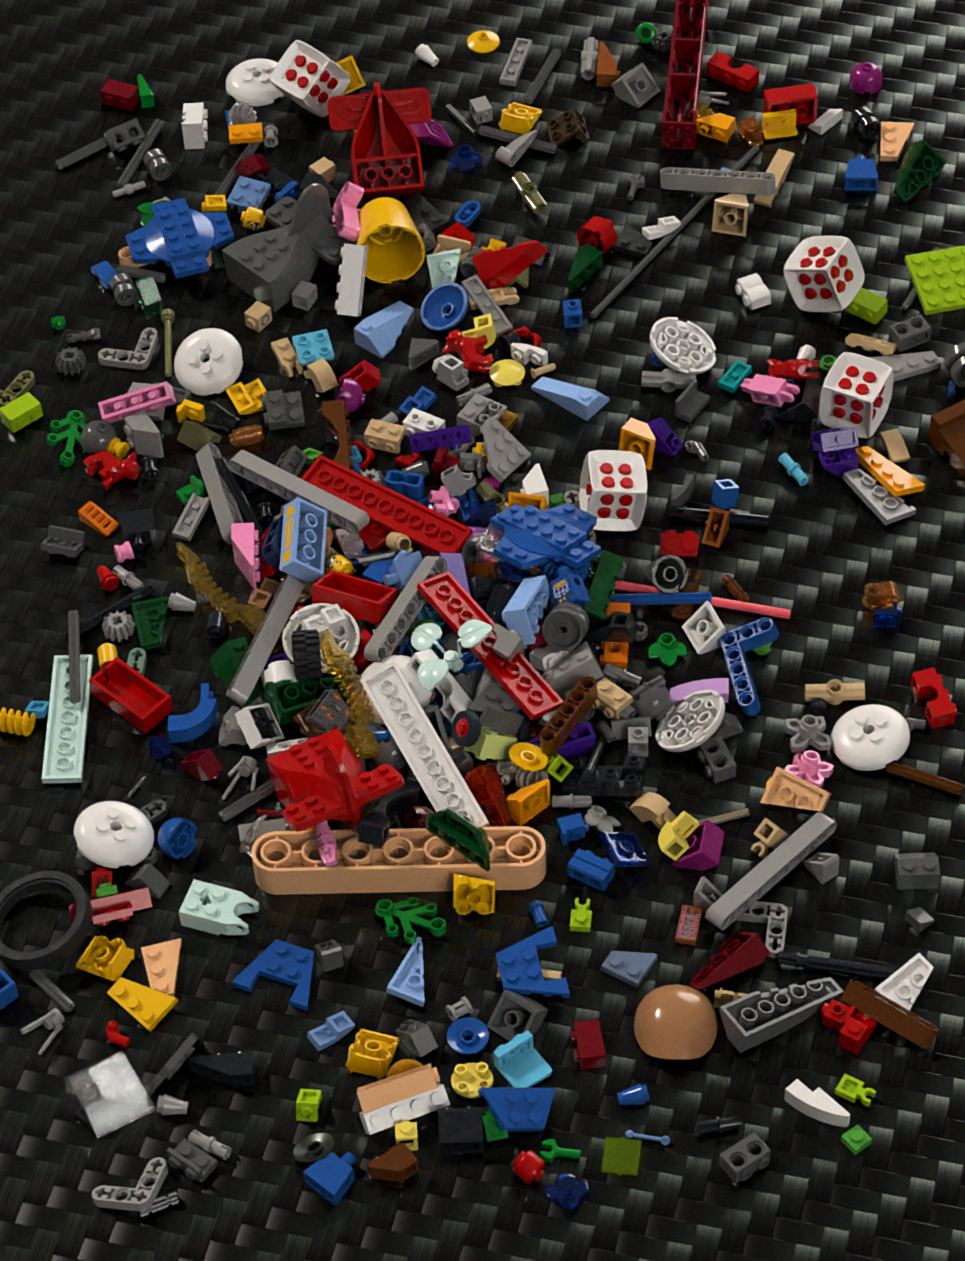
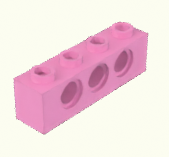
M165 381L98 402L102 420L111 424L124 420L125 417L143 409L145 412L175 404L176 399L172 386Z

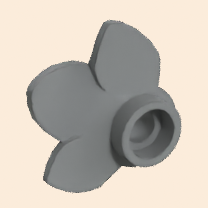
M593 805L584 816L587 824L596 826L600 832L605 834H612L613 827L621 826L615 818L606 815V810L600 806Z

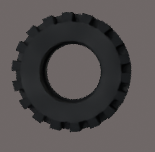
M317 629L293 631L291 637L295 678L297 680L321 678L322 666L319 632Z

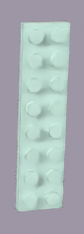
M69 655L54 656L42 783H82L91 691L89 679L92 677L93 655H80L81 701L79 703L70 702Z

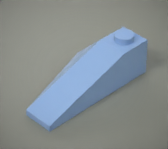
M398 301L365 318L354 328L355 344L380 358L385 357L395 347L396 340L402 333L401 330L407 324L414 311L413 308Z
M543 376L531 386V389L586 421L610 401L609 397L594 389Z

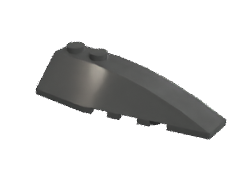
M829 977L808 981L805 985L800 986L792 984L785 989L771 988L769 992H752L721 1006L719 1011L727 1038L741 1053L774 1038L820 1011L825 1003L830 1004L832 999L835 1000L840 997L844 991Z

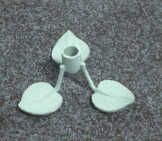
M480 620L465 622L458 630L460 638L457 640V653L453 650L446 652L437 642L443 634L437 624L425 623L418 626L412 633V646L417 651L430 649L435 644L444 655L443 660L436 658L435 661L427 659L419 666L417 674L422 686L431 692L446 677L449 670L451 672L460 671L464 665L461 657H463L461 645L463 648L476 646L489 635L493 627Z

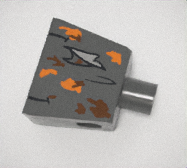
M334 689L325 690L305 717L307 722L326 733L338 728L339 731L341 730L346 735H349L355 728L348 721L353 713L352 710Z

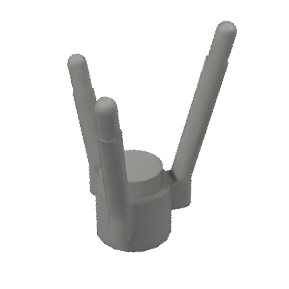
M701 90L699 92L698 109L710 115L716 114L705 106H709L711 102L729 105L727 101L711 98V96H726L727 93L705 92Z
M242 756L241 760L231 769L228 776H231L237 770L238 773L223 794L222 800L226 799L241 776L248 777L252 775L250 790L254 791L259 771L254 758Z
M54 1008L45 1016L22 1028L21 1032L25 1035L42 1024L48 1030L54 1029L38 1052L39 1055H42L57 1033L63 1029L61 1024L65 1019L61 1012Z

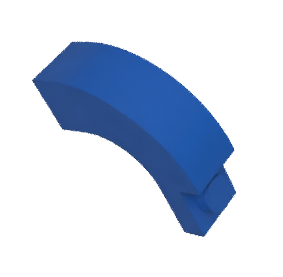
M209 683L201 684V699L195 710L184 715H168L170 743L186 742L198 738L206 733L214 724L218 714L216 698H214V691H210Z

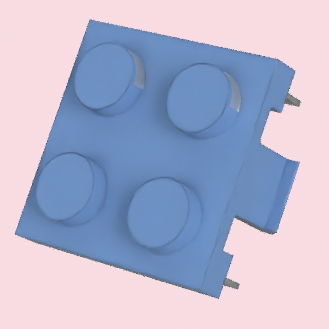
M239 176L226 203L232 209L236 205L238 213L241 214L242 211L246 212L248 207L261 209L263 202L265 203L269 195L271 184Z

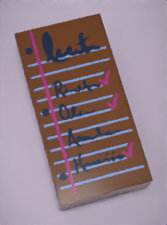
M682 905L675 943L696 945L703 908Z

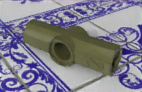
M521 171L515 173L514 177H512V183L522 195V201L528 204L534 213L538 215L543 214L548 205L537 191V185L531 182L525 173Z
M484 481L476 488V494L487 505L490 515L494 517L507 509L508 504L505 502L503 494L498 493L489 482Z

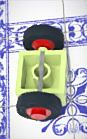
M460 711L452 723V737L457 745L464 746V749L474 753L477 759L511 760L509 757L511 746L528 741L529 726L527 721L523 719L516 735L481 725L478 715L472 711Z

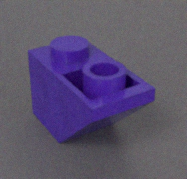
M662 417L647 423L656 438L654 449L672 457L675 456L684 444Z
M855 447L818 453L823 469L840 478L843 477V473L859 468V458Z

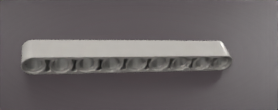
M245 450L239 451L228 461L229 468L237 475L290 502L299 497L328 511L327 521L353 534H358L370 522V517L365 511Z
M289 574L282 581L226 693L227 697L242 706L251 695L304 588V582Z
M817 812L708 908L705 919L721 930L726 929L830 837L837 827V822L822 812Z

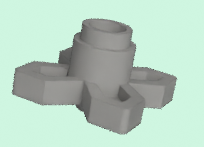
M805 715L801 720L797 718L785 719L786 733L793 736L790 739V747L793 753L804 752L809 744L819 751L831 749L829 735L822 733L826 727L823 716Z

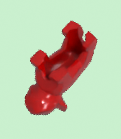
M460 330L451 331L448 337H446L447 344L442 349V352H457L461 361L464 362V368L467 370L489 373L491 368L489 365L493 364L492 355L482 356L484 355L483 345H487L488 342L485 335L480 338L465 337Z
M808 358L791 359L785 362L776 359H767L766 361L769 365L770 377H784L789 380H805L808 377L811 379L819 378V372L805 371L809 367H818V360L809 361Z
M109 451L99 452L83 460L84 465L87 466L85 471L90 477L99 471V475L104 479L101 483L102 487L106 490H109L113 483L123 478L136 480L141 473L140 466L136 461V452H132L125 460L117 458Z

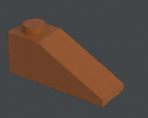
M600 41L596 87H612L611 84L620 78V71H617V63L606 45Z

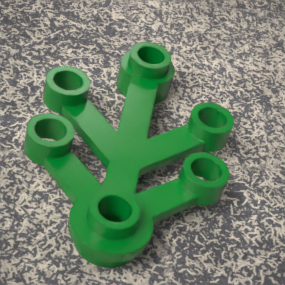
M78 410L68 412L67 418L61 421L52 420L50 423V430L52 432H59L61 428L70 425V429L59 434L50 433L47 437V443L52 446L68 438L66 449L61 453L59 460L60 464L64 467H71L74 464V442L76 439L80 444L81 438L77 428L80 427L83 431L87 425L84 422V414Z
M410 897L408 900L392 903L389 899H382L377 902L375 907L376 915L385 920L388 937L394 938L399 935L398 925L394 924L392 917L400 919L404 930V940L407 944H413L417 941L416 932L412 930L410 923L429 929L436 937L443 936L447 930L446 921L443 918H434L429 921L418 917L424 914L428 917L435 916L437 914V906L434 903H428L420 907L417 897ZM407 907H408V909H409V910H407V911H401V909H404V908H407Z

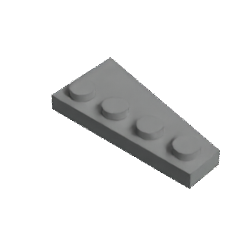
M934 351L869 357L883 362L893 369V382L941 368V362Z
M856 468L843 473L842 479L885 525L915 515L916 508L913 506L908 507L904 504L902 498L899 496L897 498L894 497L885 487L877 485L876 480L861 469Z

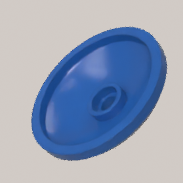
M453 282L443 283L433 288L427 294L421 306V319L429 329L438 332L446 331L456 326L463 319L468 309L469 299L467 292L462 286Z

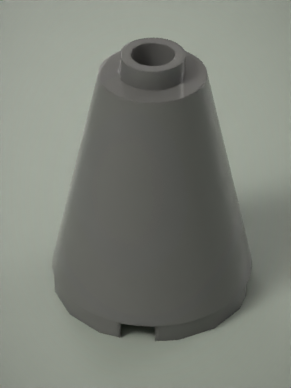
M664 555L647 565L645 576L660 591L673 593L684 587L688 578V570L684 561L678 556Z

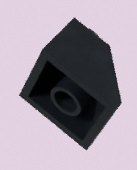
M810 377L795 384L799 387L800 392L797 395L794 394L795 399L793 402H784L779 407L777 416L779 419L806 423L819 416L822 387Z

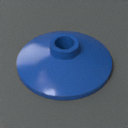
M465 1017L456 1020L450 1025L447 1031V1041L455 1052L471 1055L485 1048L489 1041V1031L482 1021L476 1018Z

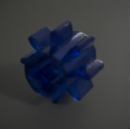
M161 734L158 737L153 736L147 744V748L150 749L148 754L157 759H160L161 756L163 758L167 757L172 749V745L169 744L170 739Z

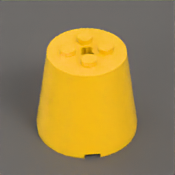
M388 197L377 198L365 204L358 215L360 233L356 240V245L368 246L365 276L379 283H392V281L408 279L422 266L425 258V246L407 208L400 201Z

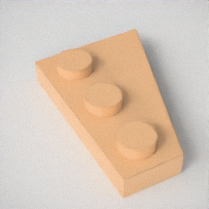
M881 122L880 161H898L904 145L914 129L915 123Z
M776 767L760 803L823 812L831 793L780 767Z
M181 938L141 947L150 988L173 997L175 996L177 969L180 961V949L182 947Z

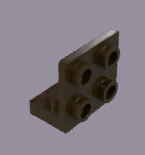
M574 107L546 124L550 142L559 145L572 136H575L578 140L580 139L584 144L590 141L585 119Z

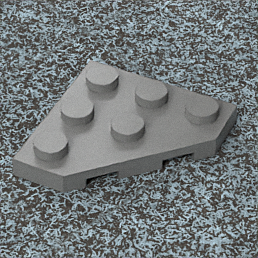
M493 416L480 427V432L484 436V454L488 458L487 470L502 483L528 459L531 453Z

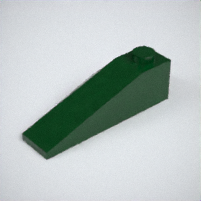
M925 140L911 143L903 158L893 193L906 203L922 187L929 184L933 178L941 173L947 161Z
M246 637L226 641L210 657L215 676L221 679L227 690L249 649ZM257 680L248 700L242 706L243 708L258 697L264 699L259 680Z

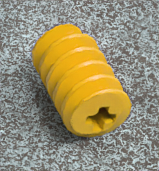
M2 708L0 712V730L2 732L8 731L10 734H23L25 737L32 733L36 722L35 713H32L29 718L27 711L21 716L20 710H17L14 715L13 709H10L7 714L6 708Z

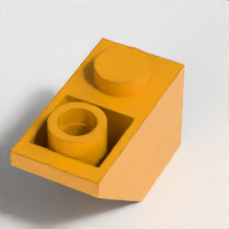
M718 113L697 119V134L727 143L735 131V117Z

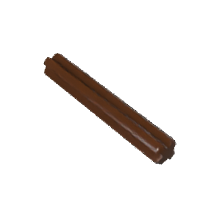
M894 761L887 764L886 771L956 795H961L964 785Z

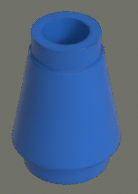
M640 1083L617 1093L620 1106L644 1105L645 1102L650 1101L646 1084L641 1085Z

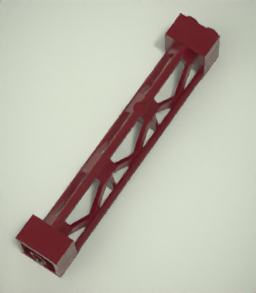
M676 0L662 117V148L695 150L705 31L708 29L709 0ZM681 30L687 33V38H682ZM697 32V38L693 39L694 34ZM678 64L683 67V73H678ZM694 66L693 74H690V68ZM674 99L680 103L679 114L676 120H674ZM690 101L688 118L685 121L686 104Z

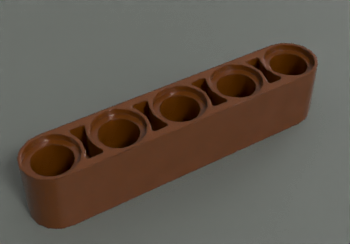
M586 676L578 682L540 732V747L543 754H555L597 700V680L594 677Z
M850 979L841 997L845 1003L854 1006L855 1009L922 1048L930 1049L939 1032V1028L860 981Z

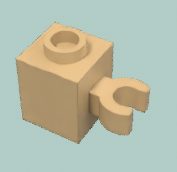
M765 818L753 833L761 840L754 843L751 850L756 853L761 848V852L758 855L761 858H765L768 854V848L776 849L789 837V834Z

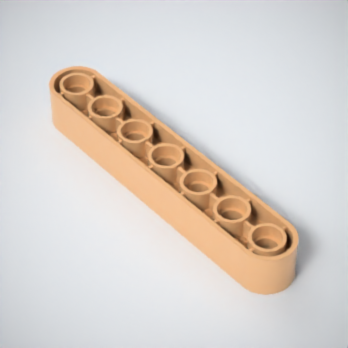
M482 827L488 834L490 870L488 872L426 830V828L389 829V839L382 847L358 842L359 834L352 830H331L334 832L337 847V864L330 867H325L319 854L316 840L317 830L299 832L273 831L266 833L254 842L251 856L257 885L263 891L274 895L453 891V873L495 881V890H526L537 886L546 875V845L543 836L530 827Z

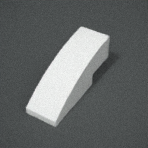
M796 1079L785 1089L784 1100L805 1115L834 1126L844 1128L849 1126L850 1113L820 1087L812 1092L801 1081Z

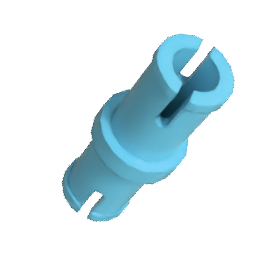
M783 453L779 457L778 461L787 469L789 476H793L800 486L805 485L809 481V477L801 470L799 463H795L788 453Z

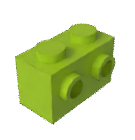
M861 288L845 311L876 325L887 313L888 300Z
M29 392L0 408L1 422L13 433L43 416L41 403Z

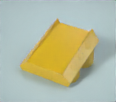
M513 102L508 105V109L502 110L501 120L498 124L501 130L524 135L529 133L542 114V110Z
M453 873V908H456V912L460 915H467L472 910L477 911L481 915L494 913L495 881Z
M95 936L77 962L76 968L117 982L131 960H134V949L127 947L120 938L109 941L106 936Z
M361 1029L356 1034L355 1043L349 1047L346 1067L350 1073L357 1072L377 1077L381 1080L387 1074L399 1044V1038Z

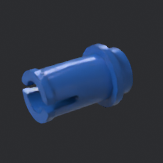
M536 900L529 904L528 910L533 915L536 927L542 928L548 925L549 921L543 910V903Z

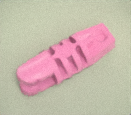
M326 820L316 825V840L319 854L325 867H330L337 864V847L334 832L330 830Z

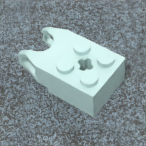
M194 879L179 910L181 926L215 935H220V933L228 936L246 935L249 933L248 924L243 922L238 916L244 913L258 912L259 902L241 891Z

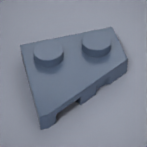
M611 951L601 965V970L638 988L657 961V954Z

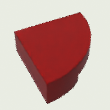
M421 454L401 455L396 459V464L406 468L421 459Z

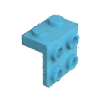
M327 329L292 336L293 349L298 356L301 366L309 365L321 358L325 361L334 359V351Z
M528 1030L522 1034H517L510 1042L498 1046L493 1052L494 1066L513 1088H531L552 1074L551 1067L534 1049L533 1035Z

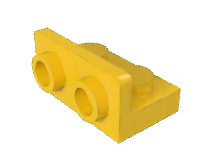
M795 109L762 113L761 129L765 140L798 135Z

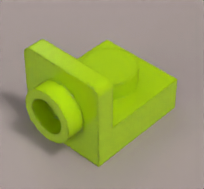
M300 1089L296 1101L297 1121H318V1108L322 1098V1090Z

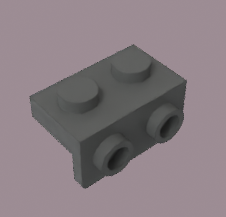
M50 525L48 527V537L41 543V550L47 551L49 554H62L69 558L76 557L84 549V532Z

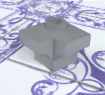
M449 355L439 362L437 379L458 391L469 384V378L467 377L469 370L464 368V362Z
M457 464L441 472V480L451 497L461 496L467 489L476 485L474 474L472 472H462Z
M496 623L492 629L497 637L492 647L493 652L511 662L524 646L521 635L513 629L509 631Z
M231 706L223 716V723L219 729V745L226 747L230 744L245 746L247 743L235 716V713L240 711L239 707Z

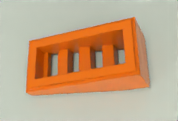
M91 501L78 511L80 521L106 537L119 527L118 522Z

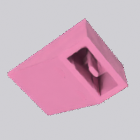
M254 523L231 524V539L235 563L255 590L257 582H261L260 571H257L260 568V556L257 557L260 553V542H257L259 541V531L255 530Z

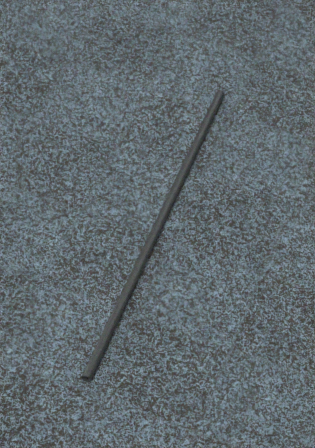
M754 145L731 170L739 171L759 151V146ZM708 192L680 221L681 226L667 234L590 313V317L595 319L718 192Z

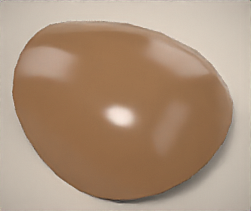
M674 984L655 988L645 995L636 1010L634 1030L637 1042L646 1054L666 1060H691L704 1056L709 1052L716 1039L718 1021L714 1006L707 996L690 986Z

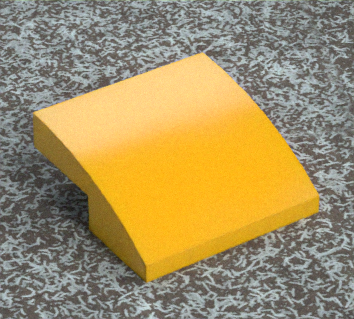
M259 378L246 385L239 382L225 389L240 415L256 413L266 409L262 407L261 397H265L264 392L267 391Z

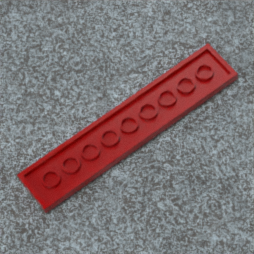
M319 455L301 478L365 511L369 515L370 521L392 532L395 531L407 535L412 542L438 555L440 553H459L473 534L471 528L322 455Z
M449 571L418 583V591L457 635L459 628L469 620H480L491 625L493 628L496 625ZM493 630L479 644L469 648L531 720L558 709L564 702L521 652H518L511 662L493 652L492 647L497 640Z

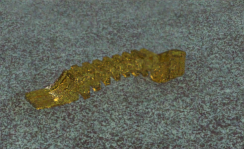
M176 543L175 546L178 548L177 555L186 563V577L191 585L194 584V588L196 590L199 589V593L202 596L204 595L207 601L210 600L212 607L215 606L217 611L223 612L229 623L241 620L255 637L266 615L264 610L259 605L236 604L237 598L235 596L228 599L229 594L227 592L222 594V588L216 589V582L212 583L213 578L208 576L207 564L203 562L198 565L197 563L201 561L199 557L184 544Z
M326 629L320 638V645L327 666H332L328 672L329 674H338L334 678L335 682H342L339 685L340 689H347L343 694L344 697H350L346 702L348 705H352L350 709L353 712L349 719L356 723V725L347 727L346 739L359 759L376 758L379 754V746L370 727L375 718L374 713H371L373 708L371 705H368L370 701L369 698L365 697L367 693L362 689V683L359 682L360 675L356 674L357 668L353 666L354 660L350 659L349 653L337 645L331 629Z

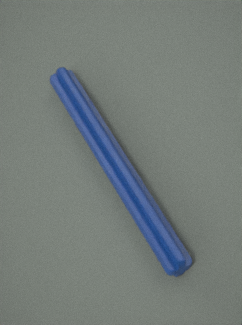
M710 592L612 594L608 599L611 600L610 602L630 603V605L704 604L706 601L712 603V594Z

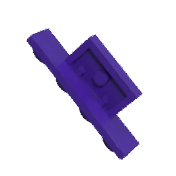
M468 424L409 435L412 453L436 449L437 452L438 448L447 449L446 447L449 446L451 450L459 449L461 444L472 442Z

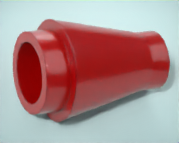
M105 565L99 566L97 574L102 587L109 591L116 589L119 585L118 576Z

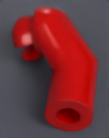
M109 1021L106 1027L108 1040L113 1044L127 1048L130 1044V1038L120 1035L119 1024L116 1021Z

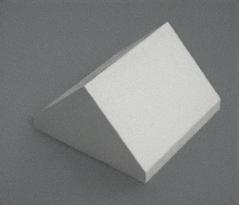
M706 601L682 626L698 654L722 647L721 637L726 630L710 602Z

